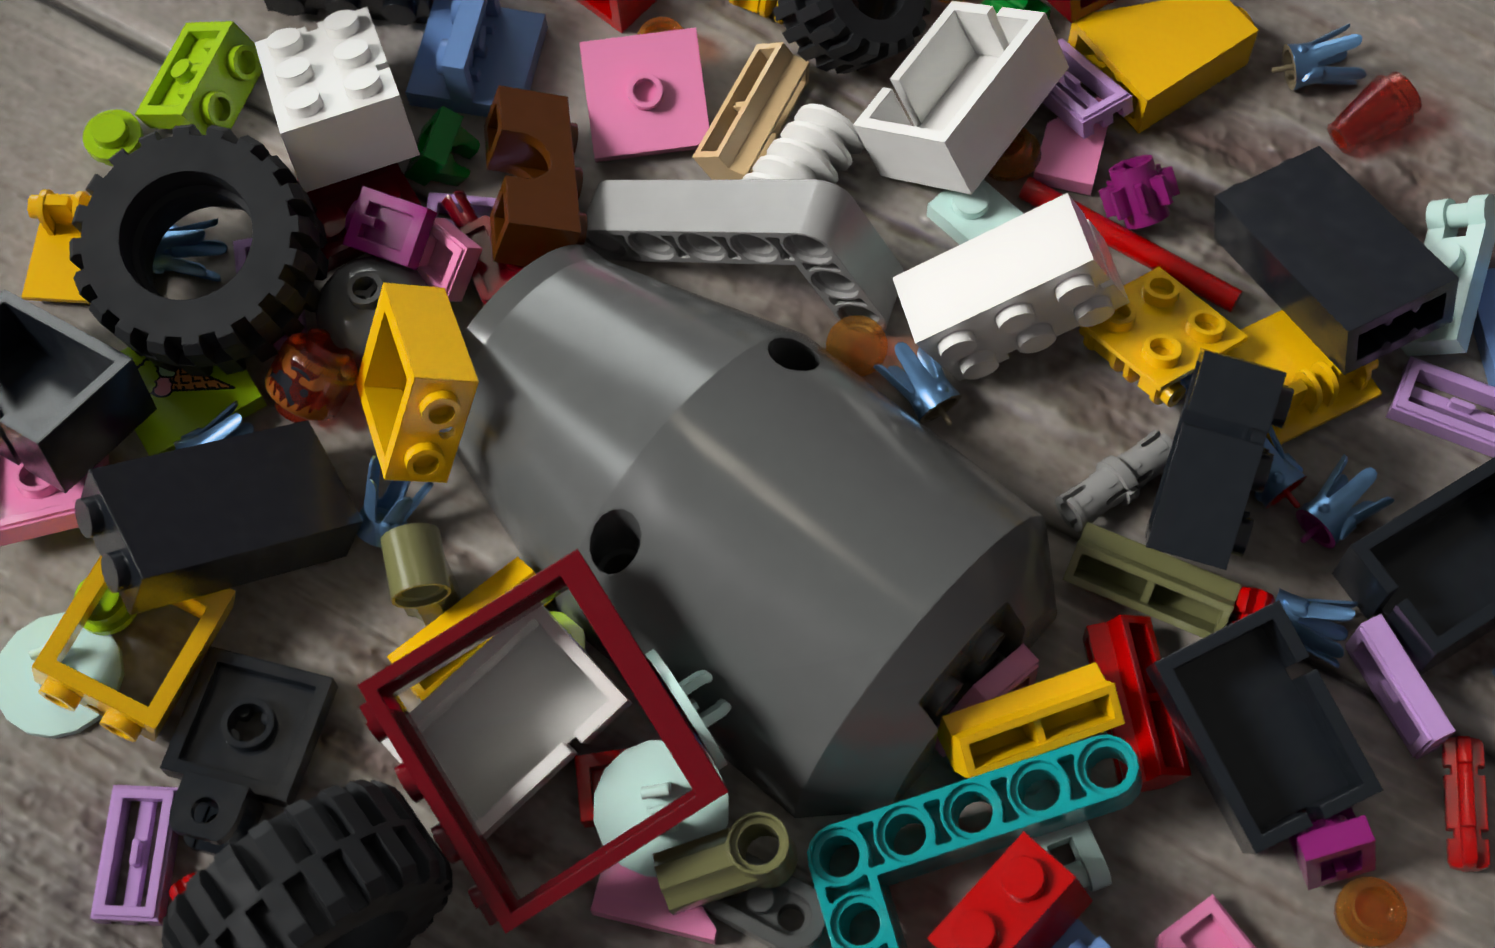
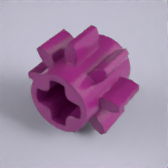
M1141 155L1121 161L1108 170L1111 180L1106 182L1107 187L1099 190L1107 218L1117 215L1118 220L1124 219L1126 228L1139 229L1156 224L1170 215L1168 205L1173 203L1172 197L1180 194L1172 166L1161 168L1160 164L1155 165L1152 155Z

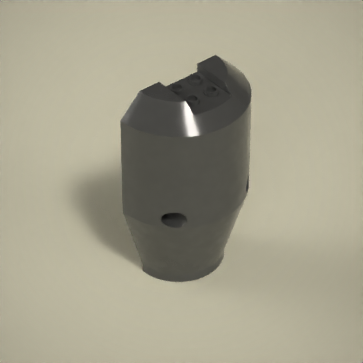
M575 244L548 252L524 267L491 297L462 334L479 383L456 454L527 565L537 574L575 549H578L644 655L654 649L678 683L699 670L705 669L713 676L712 681L688 694V699L696 701L699 709L696 710L698 714L716 704L719 699H724L731 705V710L726 716L707 727L724 758L794 818L867 813L897 803L932 763L941 718L949 714L957 705L953 699L967 681L974 685L992 670L1000 657L995 650L1004 657H1008L1023 643L1030 649L1056 619V599L1047 524L1044 516L803 333L611 263L592 248ZM452 427L441 429L440 432H448ZM568 589L553 598L551 602L557 612H563L584 631L586 641L615 664L570 590Z

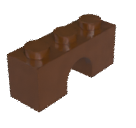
M498 85L484 124L487 170L508 173L514 176L505 175L490 214L493 262L526 267L539 257L557 248L575 244L584 245L588 219L585 212H579L578 203L583 184V171L581 167L575 166L574 154L578 143L577 123L570 122L567 96Z

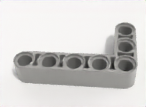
M605 180L598 184L586 212L588 227L584 245L592 248L604 259L615 261L796 265L833 314L843 324L866 333H880L886 330L898 295L893 277L904 272L901 264L854 198L845 189L824 180Z

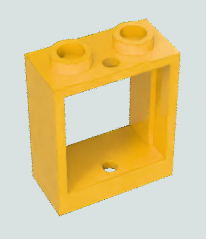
M383 282L356 380L357 390L384 480L447 483L479 381L445 288ZM452 427L448 432H440L441 429Z
M100 556L33 663L34 681L42 685L38 693L55 705L69 711H75L80 704L102 715L103 717L99 724L111 733L131 742H136L139 735L155 742L234 605L236 591L229 588L172 604L200 618L150 705L146 706L62 663L108 588L103 578Z

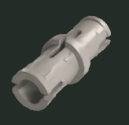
M1156 429L1126 452L1121 453L1117 457L1107 456L1098 462L1096 471L1089 475L1087 479L1056 497V508L1065 523L1070 528L1074 527L1075 531L1080 532L1084 530L1087 522L1093 523L1118 504L1128 505L1137 499L1141 488L1158 475L1163 474L1172 439L1167 434H1161L1160 430Z

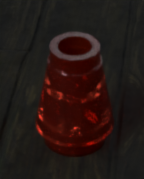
M1393 71L1387 76L1377 75L1336 117V120L1327 126L1328 134L1333 143L1342 152L1350 154L1357 148H1361L1412 124L1414 114L1422 108L1421 98L1413 84L1401 73Z

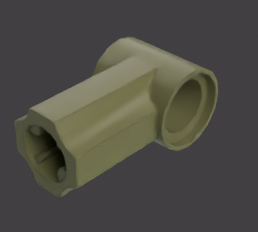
M411 523L395 527L384 533L381 537V547L391 603L396 607L404 608L408 616L420 619L427 626L461 600L458 583L444 555L440 529L436 525L429 523Z
M762 811L745 814L727 829L652 854L659 886L672 915L754 887L763 889L778 887L791 877L798 861L797 848L782 821L774 815ZM762 836H771L779 840L778 853L772 861L765 865L757 866L746 862V852L752 841Z

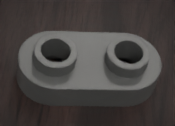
M746 852L747 863L756 866L767 864V862ZM792 875L785 883L778 887L767 889L754 887L742 891L735 898H722L702 905L710 916L769 948H813L821 939L826 925L816 890ZM787 909L800 911L805 918L802 927L796 931L783 929L778 923L779 916L783 911Z

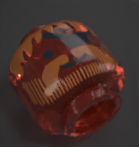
M314 328L310 329L307 333L292 334L283 343L265 377L267 392L276 402L275 408L277 412L294 423L306 420L316 422L332 420L341 410L358 380L357 363L351 359L354 355L353 351L348 348L340 349L336 347L331 340V335L323 329Z

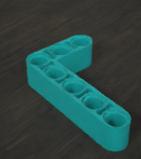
M1109 734L1094 736L828 825L818 831L810 841L807 851L808 866L832 948H908L889 886L1009 847L1023 832L1033 839L1121 810L1132 804L1140 794L1143 780L1137 755L1131 745L1122 738ZM1114 758L1127 765L1128 772L1126 778L1121 784L1113 788L1098 787L1090 781L1092 768L1103 759ZM1048 780L1059 785L1060 795L1052 807L1047 810L1036 811L1025 806V793L1033 783ZM974 802H984L991 805L993 815L991 822L985 829L976 833H967L960 830L959 818L966 806ZM917 823L924 825L926 838L923 846L911 855L897 854L894 848V840L898 831L908 824ZM845 845L857 846L860 859L855 870L844 877L832 876L830 861L835 851ZM872 910L877 912L880 918V928L877 936L866 945H854L849 933L852 920L863 911Z

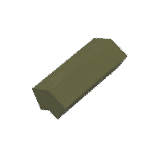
M1089 522L1086 523L1062 579L1202 638L1226 627L1242 586L1239 583L1158 550L1147 548L1146 545Z

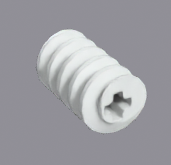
M810 103L799 109L794 117V121L788 123L781 132V138L771 143L767 149V155L760 157L753 166V172L746 174L742 180L816 179L836 184L839 180L837 171H846L853 163L851 154H860L865 146L857 134L853 123L848 118L824 105Z

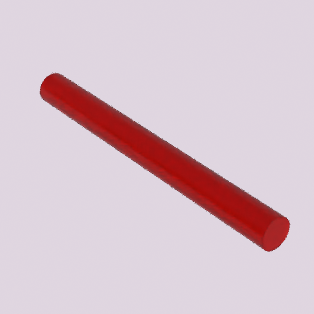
M1029 177L1019 193V198L1035 207H1039L1064 194ZM1074 200L1085 214L1086 219H1089L1103 236L1107 246L1151 270L1157 267L1162 268L1193 293L1230 313L1233 311L1243 293L1242 290Z

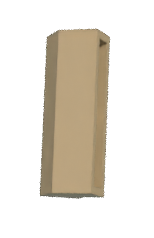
M784 42L756 45L692 158L711 180H742L746 174L752 173L753 166L757 160L767 155V149L780 135L809 82L810 61H805L803 58L793 55Z

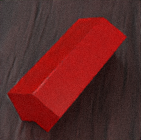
M1120 614L1107 622L1086 625L1082 639L1088 663L1096 662L1105 680L1115 683L1125 724L1106 730L1105 733L1106 735L1109 734L1122 738L1131 745L1136 753L1143 780L1140 792L1162 789L1192 776L1183 740L1145 670L1148 666L1161 659L1151 617ZM1112 758L1119 785L1126 778L1128 767L1122 761Z

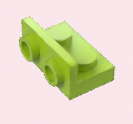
M234 21L185 23L135 115L150 129H172L175 126L194 124L202 135H206L207 128L211 125L231 129L262 72L255 43Z

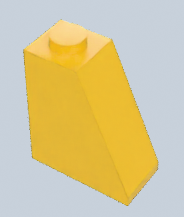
M1161 0L1093 12L1071 23L1068 43L1132 95L1133 112L1124 118L1139 134L1247 65L1259 30L1254 26L1250 15L1243 8L1235 6L1230 0Z

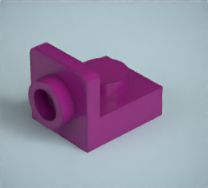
M363 186L359 199L348 210L345 221L347 233L343 245L417 271L437 212Z
M1352 807L1327 819H1312L1313 826L1288 838L1308 890L1376 870L1375 837L1366 816L1356 817Z

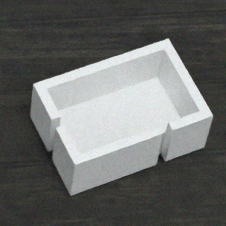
M951 1L890 78L914 126H911L892 88L886 87L879 91L853 126L881 176L972 195L1069 68V65L1045 12L1002 7L996 14L993 6Z
M367 7L355 11L340 10L326 17L324 21L317 23L318 29L307 32L306 27L299 29L284 28L275 31L267 39L255 42L280 135L299 183L305 192L420 155L401 97Z
M1068 193L893 277L915 344L959 381L985 377L993 373L999 367L1000 362L1009 359L1008 353L1016 349L1020 353H1035L1044 350L1055 342L1057 336L1078 326L1090 327L1108 320L1114 314L1115 309L1130 303L1105 239L1091 221L1086 219L1085 214Z
M542 605L494 635L409 714L486 840L578 754L570 745L576 737L581 743L589 744L633 703ZM389 738L381 742L399 763L403 762Z

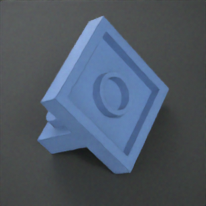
M434 0L405 92L409 105L437 110L444 106L456 113L487 117L498 85L530 90L548 29L546 15L543 13L502 8L499 0Z

